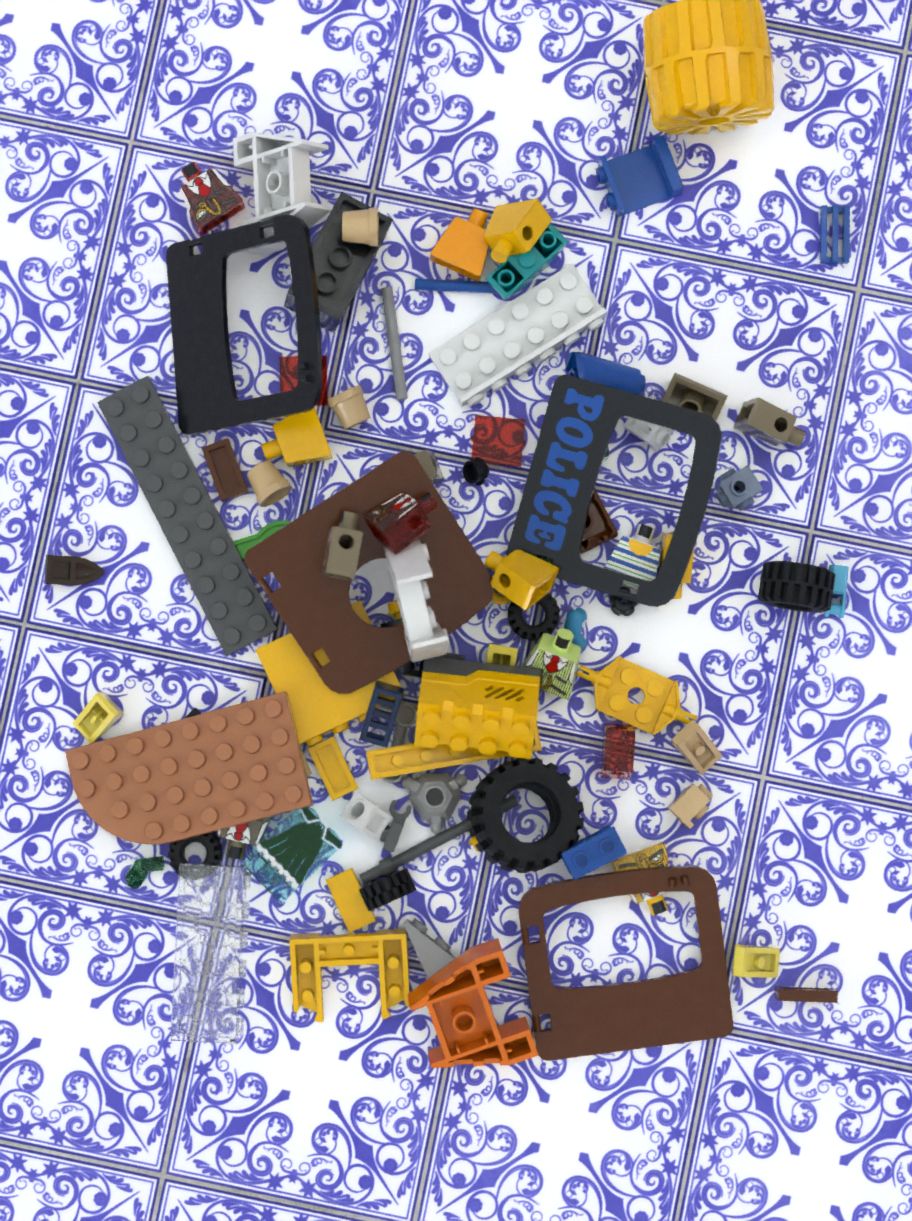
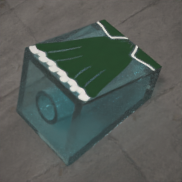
M311 807L293 811L255 846L242 862L246 869L281 905L343 845L339 841L338 834L333 829L327 828L319 820L317 812Z

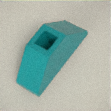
M550 223L529 252L509 256L505 263L499 265L485 279L506 300L524 289L540 275L564 249L568 241Z

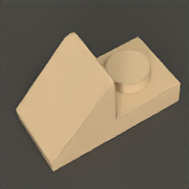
M694 720L690 721L672 738V745L701 775L722 757V754Z

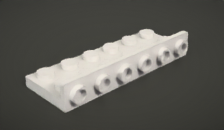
M572 263L435 348L428 355L461 407L467 404L469 407H472L484 399L483 394L490 389L496 392L508 384L506 379L514 374L520 377L533 368L531 364L538 359L544 362L557 353L555 349L562 344H565L567 347L581 338L579 334L589 328L591 332L605 323L603 319L606 318L607 311L604 307L600 306Z

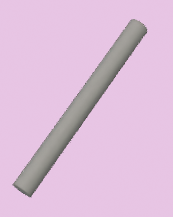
M383 287L381 292L396 400L402 401L407 400L408 396L392 287Z

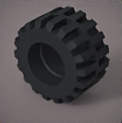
M790 561L766 562L762 568L758 599L767 605L788 610L813 613L829 611L836 575L826 568Z

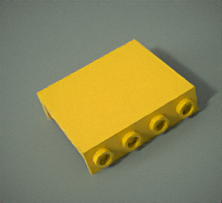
M361 600L351 604L354 612L363 621L372 625ZM291 633L255 649L275 693L284 691L288 693L300 745L306 743L308 747L313 746L324 740L323 734L329 731H333L334 735L350 728L348 722L359 718L360 722H363L376 681L401 687L395 672L392 671L352 693L339 694L334 692L324 684ZM322 648L314 652L321 666L330 662ZM379 693V697L395 701L394 697ZM375 705V708L377 709L382 707V705Z

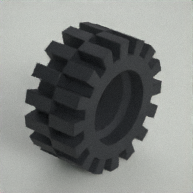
M548 593L536 603L544 609L545 618L542 623L535 626L529 625L524 621L522 616L523 609L511 601L508 608V620L510 627L516 635L518 634L523 639L535 641L539 640L543 633L551 634L555 630L560 618V609L551 593Z
M213 833L170 843V852H168V858L171 861L170 865L176 870L175 872L178 875L183 876L185 879L199 880L212 875L220 866V861L223 857L221 851L222 844L220 845L218 837ZM192 842H199L206 848V859L199 865L190 864L185 858V849Z
M406 868L359 889L368 911H371L415 891L416 887Z

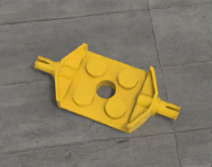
M621 656L601 671H594L582 664L579 670L583 672L577 671L576 676L584 678L594 685L595 710L647 733L656 735L673 720H679L685 724L691 721L687 718L694 721L697 720V715L684 711L680 707L677 681L668 679L625 660ZM639 688L642 690L644 699L640 704H632L629 701L628 692L630 689Z

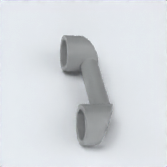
M400 704L395 720L396 727L391 747L403 745L407 727L416 722L417 710L411 704ZM403 775L382 779L388 783H396L402 779Z

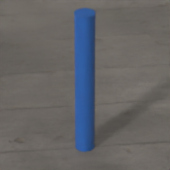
M415 279V290L498 294L488 282Z

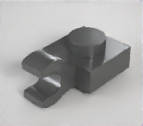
M393 800L389 807L390 814L393 817L391 826L387 825L379 840L384 842L382 849L392 853L395 851L404 823L412 810V806L408 805L405 813H397L395 810L397 800Z

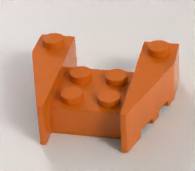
M498 938L470 947L407 994L411 1011L427 1006L441 1045L427 1050L431 1068H446L464 1064H473V1067L500 1063V1066L513 1065L539 1056L526 1016L497 1026L484 986L511 977Z

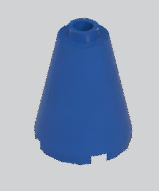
M579 351L571 352L568 356L565 371H570V376L640 395V392L645 390L646 379L644 375H641L640 369Z

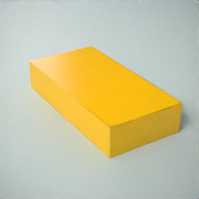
M334 736L307 748L332 801L359 788Z
M353 868L326 879V883L349 933L376 921L372 910L368 911L359 891L361 886Z

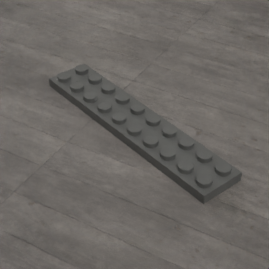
M146 376L98 401L97 403L225 655L229 656L279 630L150 377Z

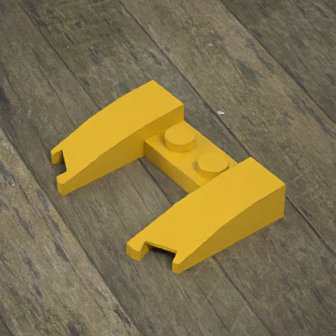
M406 929L378 930L377 933L320 935V933L291 934L289 944L293 1012L297 1013L299 1007L302 1006L316 1012L314 1021L323 1022L322 967L379 964L382 1019L389 1018L391 1014L388 1009L403 1000L406 1007L409 1006L407 994L410 993Z

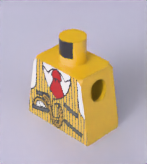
M660 842L611 861V865L615 871L667 867L669 866L665 844ZM667 892L629 895L635 904L647 901L652 916L668 910L663 894Z

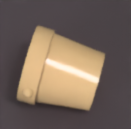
M369 207V209L344 211L342 213L343 242L378 246V208Z
M361 385L345 390L327 400L330 408L333 409L345 430L371 418Z
M271 460L257 464L247 473L249 482L255 492L256 500L261 507H267L280 501L292 490L289 481L282 476Z

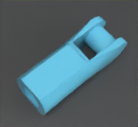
M829 565V570L836 575L833 595L840 596V604L831 603L830 610L825 611L824 616L828 617L829 614L839 615V618H844L849 567Z

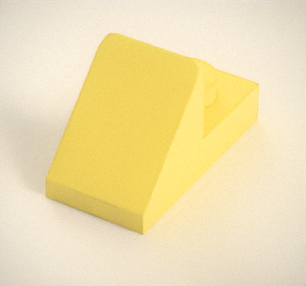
M736 944L733 956V976L778 978L780 948Z

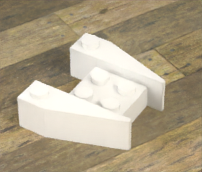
M250 132L233 138L234 167L254 172L255 217L237 222L236 226L240 227L255 222H263L282 215H294L301 218L309 229L331 211V206L311 202L309 156L328 150V145L300 138ZM273 227L264 229V238L274 235ZM285 241L242 252L267 255L283 250L287 246Z
M417 538L411 544L408 543L407 546L402 547V549L398 544L395 546L396 554L393 548L391 550L390 546L388 548L387 545H384L386 560L393 579L404 625L403 631L412 663L446 655L447 647L450 645L446 628L442 629L438 622H436L433 610H431L430 606L427 607L425 599L430 598L427 582L424 579L433 577L428 563L430 558L426 543L421 544Z

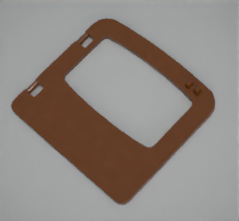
M667 866L614 871L533 887L522 896L519 902L518 913L535 1043L541 1059L551 1061L722 1038L732 1032L733 1017L718 892L713 876L706 869L699 866ZM654 892H690L693 894L701 953V964L697 968L651 979L607 985L557 987L551 982L543 916L546 911L570 904L623 895ZM538 926L540 941L530 942L528 927ZM539 1015H550L551 1028L541 1030Z

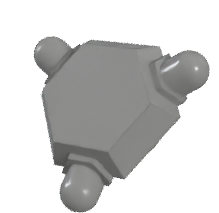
M448 773L421 774L416 779L410 776L404 777L402 786L409 790V800L421 819L430 823L432 833L439 834L442 832L443 822L450 820L462 796L460 788L467 784V777L464 774H458L453 777L452 775L449 776Z

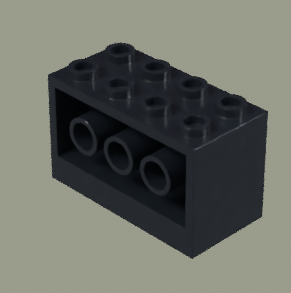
M344 192L340 193L312 246L320 326L332 333H335L393 221L392 218L379 212L378 246L343 242L342 213L344 211L369 209L370 207ZM292 283L287 292L284 307L296 313Z

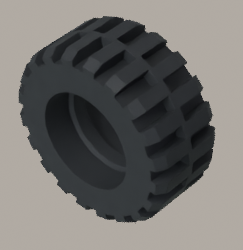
M517 758L512 762L507 761L501 764L475 787L476 791L471 795L469 801L471 810L467 812V821H471L472 827L469 828L471 837L475 836L478 844L475 845L479 852L484 851L488 855L486 859L492 864L499 863L501 869L506 871L516 870L517 873L536 872L557 863L563 858L561 853L577 844L580 837L578 830L583 828L584 819L580 818V812L584 811L583 802L577 801L576 795L580 794L577 786L572 788L569 785L568 781L571 778L566 772L563 774L558 773V766L551 762L545 765L542 759L533 758L527 760ZM527 789L536 793L545 802L549 811L550 824L547 833L540 840L531 843L519 841L509 834L504 827L501 819V804L505 796L511 791Z

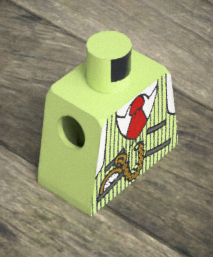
M561 628L557 630L555 636L543 633L525 659L522 667L541 669L539 689L569 700L576 680L581 648L572 643L573 633Z

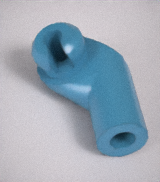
M576 608L575 610H570L567 614L564 629L573 633L572 643L580 646L582 650L589 645L580 632L583 622L587 620V613L582 608Z

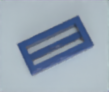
M821 205L820 263L848 264L850 262V206L839 207V205H833L832 207H827V205ZM827 214H832V257H827ZM839 214H842V257H838Z

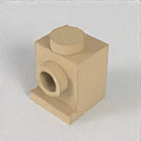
M691 783L667 808L687 829H691L694 826L691 820L693 818L699 820L709 810L707 804L711 801L710 799L713 797V794L703 784L697 787L694 783Z

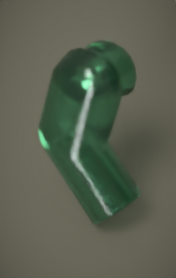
M163 856L135 860L126 873L127 885L132 889H137L142 885L149 872L163 871L165 868Z

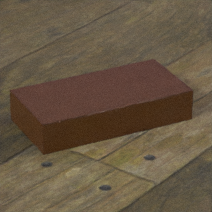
M229 438L201 448L221 502L249 493Z
M775 986L774 998L778 1001L837 1003L838 991L833 988Z

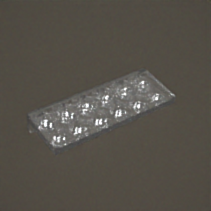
M179 864L171 1041L235 1044L238 1036H243L244 1018H239L240 1006H245L246 989H241V977H246L247 960L242 959L243 948L248 947L249 932L244 930V919H249L250 901H245V891L251 888V872H246L247 865L245 864L240 866Z

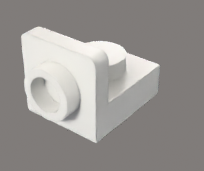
M631 417L623 425L627 431L646 442L655 452H658L662 446L669 442L673 429Z

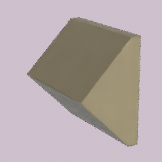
M674 373L662 402L705 413L717 420L728 395L678 373Z

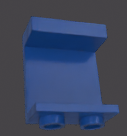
M665 135L653 138L652 145L608 161L605 156L600 157L598 168H596L600 184L605 183L609 193L605 195L610 211L615 210L617 217L679 196L684 189Z
M608 825L579 840L577 844L561 853L570 876L576 880L627 854V851L615 827Z

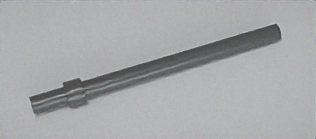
M514 795L502 801L501 814L519 805ZM466 819L392 858L388 856L380 860L379 865L359 874L362 882L365 885L383 875L387 877L397 872L396 868L468 832L469 828L472 827L471 821Z

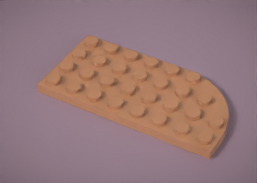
M285 691L65 750L73 788L84 810L92 820L110 834L134 843L160 845L178 842L314 806L288 693Z

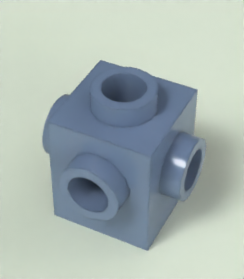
M749 465L737 472L732 468L719 476L721 482L716 485L718 491L715 495L723 507L728 506L730 511L738 507L742 511L755 502L752 497L759 494L763 488ZM734 486L739 488L740 493L734 490Z

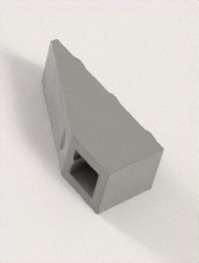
M416 918L412 922L409 919L404 921L403 924L427 979L456 958L449 952L451 946L438 936L435 940L426 934L428 928Z

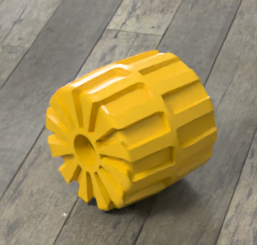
M681 0L661 6L645 16L643 20L645 80L653 126L658 131L675 135H682L687 132L692 135L708 134L711 126H716L718 131L725 132L735 130V125L751 126L759 123L757 120L767 119L772 115V111L775 108L773 59L761 1Z

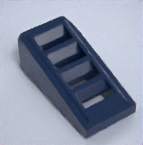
M376 681L359 740L387 748L404 694V688ZM379 693L394 697L395 701L379 697ZM378 704L392 708V711L387 712L377 709L375 705ZM372 715L389 720L388 724L372 720ZM373 727L383 730L385 735L369 732L368 728Z

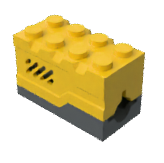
M438 657L424 660L414 746L435 748L438 744L449 745L452 751L464 752L470 747L478 748L481 754L494 755L496 751H506L510 757L531 759L537 721L541 669Z

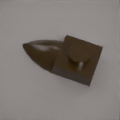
M46 555L44 584L84 585L97 580L104 575L105 571L96 563L85 558Z

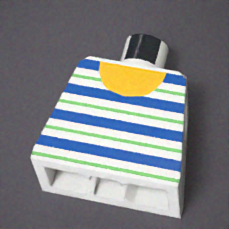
M638 524L634 538L622 535L604 568L647 581L654 580L657 575L661 548L650 544L655 529ZM624 580L622 583V587L638 591V584Z

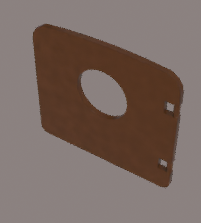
M401 451L251 547L245 554L247 567L324 684L330 690L339 694L352 693L411 660L403 631V622L390 627H377L366 623L354 612L350 603L349 589L352 580L348 581L321 575L330 529L333 526H339L341 511L359 514L356 530L363 532L356 572L364 564L372 560L386 558L383 544L388 545L389 541H386L387 533H390L392 529L416 517L412 520L410 527L407 523L405 524V529L403 527L402 531L400 529L398 533L402 534L403 532L404 536L406 535L407 537L408 533L412 535L413 531L414 533L416 529L418 531V517L429 524L428 527L430 529L418 537L421 544L426 543L430 558L428 563L433 577L424 579L427 582L430 598L425 599L426 606H430L431 610H433L436 622H438L442 629L446 628L448 635L485 608L491 602L494 595V588L491 585V574L416 457L408 451ZM429 492L432 497L422 503L418 498ZM404 493L402 494L403 496L408 494L416 500L417 505L398 520H394L393 523L391 522L390 524L389 522L390 518L391 520L393 518L391 517L392 513L385 517V523L387 522L388 526H385L383 531L381 530L383 526L381 521L379 523L376 522V525L373 522L371 523V515L370 517L368 515L369 511H374V509H379V507L381 509L382 506L380 505L399 494ZM397 498L393 500L392 504H391V502H389L388 504H385V507H386V505H387V507H388V505H389V507H390V505H391V507H392L393 503H394V504L396 503ZM409 505L404 508L403 512L409 509ZM422 524L421 527H420V529H421L420 533L423 532L422 530H423V528H424V526H425V525H423V524ZM393 531L394 537H397L396 531ZM341 537L339 544L342 548L348 549L349 541ZM271 572L281 585L274 591H272L264 579ZM320 648L324 650L330 659V662L324 666H321L314 655V652Z

